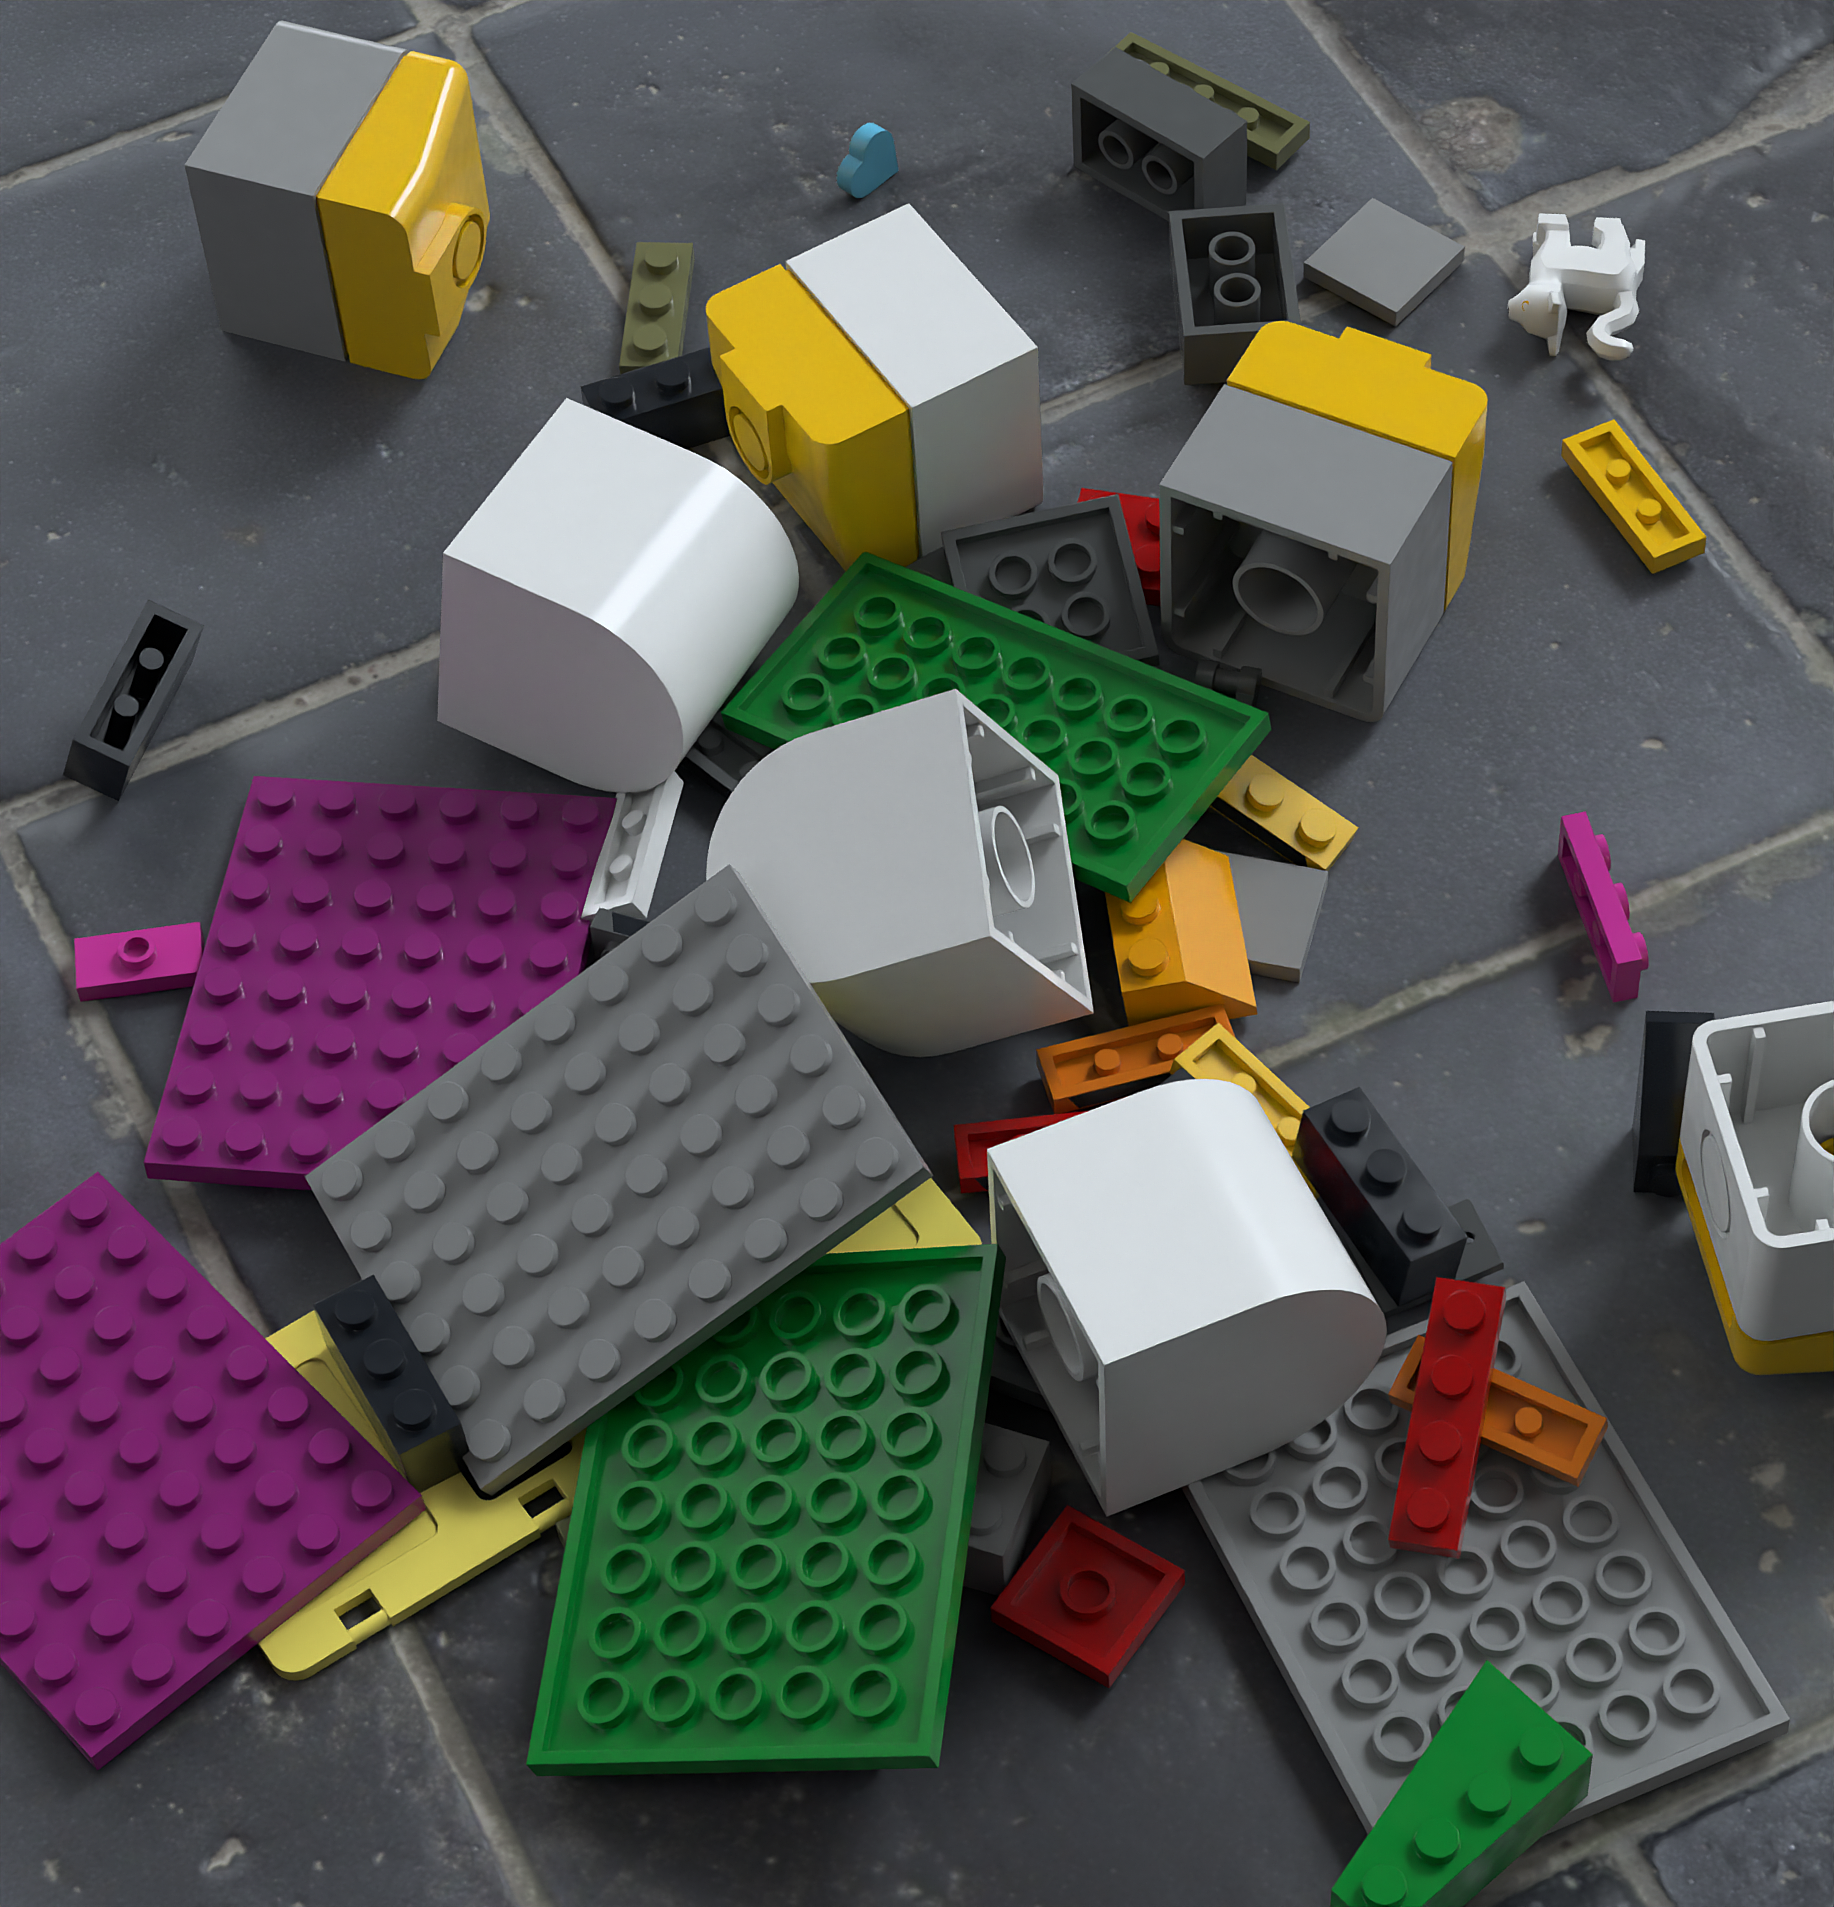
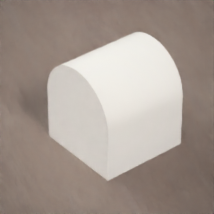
M566 398L443 552L437 721L587 787L609 792L625 793L643 791L659 785L672 775L793 607L799 588V572L795 553L787 534L773 512L754 491L726 469L696 453Z
M957 689L798 737L780 746L756 764L740 781L725 803L710 840L706 880L729 864L740 873L833 1020L869 1044L887 1052L903 1056H937L1094 1013L1059 776Z
M1192 1079L1172 1082L1138 1092L987 1149L991 1244H998L1006 1256L999 1315L1106 1516L1257 1458L1291 1442L1321 1423L1343 1405L1367 1379L1381 1356L1387 1334L1386 1320L1383 1312L1258 1100L1243 1087L1231 1082L1215 1079Z

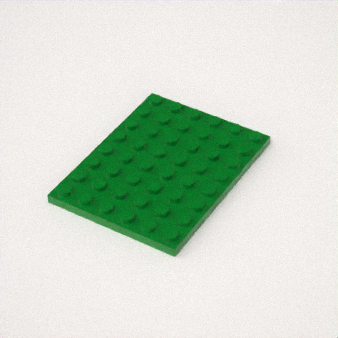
M998 1244L825 1254L587 1426L526 1765L536 1776L939 1768L1006 1256Z

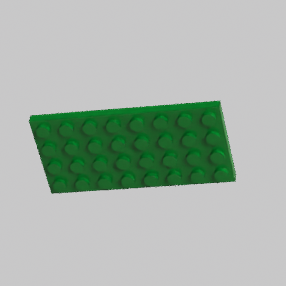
M863 552L721 711L727 730L776 750L780 746L806 734L957 689L1059 776L1074 879L1130 903L1271 731L1269 714L1265 711L868 552Z

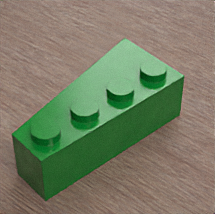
M1486 1660L1332 1887L1330 1907H1463L1588 1796L1593 1754Z

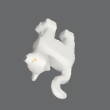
M1539 213L1537 232L1533 233V259L1531 260L1529 284L1518 295L1509 300L1507 307L1508 318L1520 323L1528 333L1546 339L1549 355L1557 356L1566 322L1567 309L1600 315L1586 333L1588 344L1599 357L1610 361L1623 360L1629 357L1633 351L1632 343L1612 336L1628 329L1635 322L1639 313L1636 290L1643 280L1645 240L1636 239L1635 244L1630 248V242L1620 218H1596L1592 245L1597 247V249L1589 246H1571L1569 223L1566 215Z

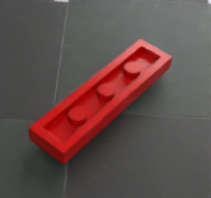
M1436 1277L1388 1542L1390 1548L1460 1559L1507 1297L1505 1287Z

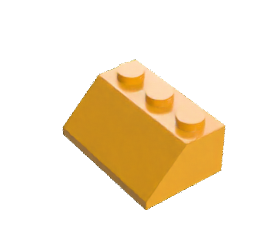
M1182 839L1131 903L1105 892L1128 1026L1218 1004H1223L1228 1019L1258 1014L1229 857L1227 855Z

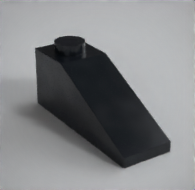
M1646 1011L1632 1125L1633 1192L1655 1193L1664 1197H1674L1682 1194L1676 1175V1160L1692 1040L1699 1026L1708 1021L1715 1020L1714 1013Z

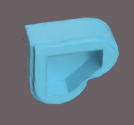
M867 123L854 133L849 145V154L843 159L837 171V184L839 188L856 198H863L899 171L892 134L875 123Z

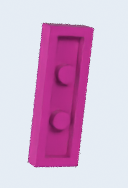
M1586 811L1561 816L1558 858L1611 999L1614 1003L1638 998L1641 971L1647 970L1649 967L1648 951L1643 935L1640 932L1632 933L1629 926L1630 909L1623 884H1613L1609 873L1611 858L1607 841L1603 834H1594Z

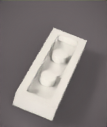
M675 771L664 782L650 789L638 792H617L615 797L617 802L613 818L594 870L581 919L590 920L592 924L599 907L642 919L647 918L684 783Z

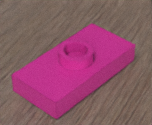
M200 922L75 938L76 989L80 1002L194 986L204 952V938Z

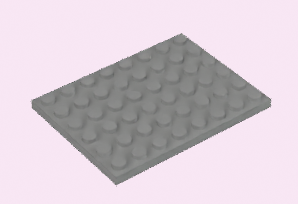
M729 864L315 1168L305 1178L362 1280L374 1274L462 1424L470 1450L462 1458L479 1488L493 1496L923 1184L933 1174L742 876Z
M1525 1281L1505 1288L1507 1297L1494 1368L1607 1418ZM1429 1319L1386 1335L1381 1356L1367 1379L1343 1405L1321 1423L1271 1452L1181 1487L1367 1834L1370 1833L1486 1660L1593 1754L1588 1796L1544 1835L1788 1733L1789 1716L1608 1418V1428L1579 1487L1480 1443L1460 1559L1390 1548L1388 1537L1411 1412L1390 1403L1388 1393L1417 1336H1426Z

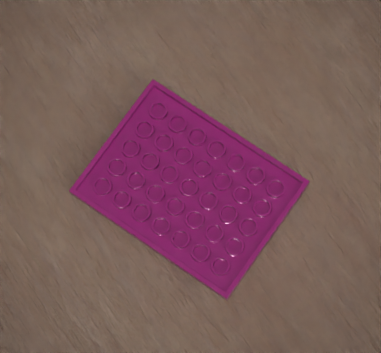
M253 776L143 1162L147 1178L312 1190L305 1178L307 1174L586 969L592 936L590 920L581 919L594 870L613 818L617 798Z
M97 1171L0 1244V1664L98 1771L425 1511L426 1506L422 1495Z

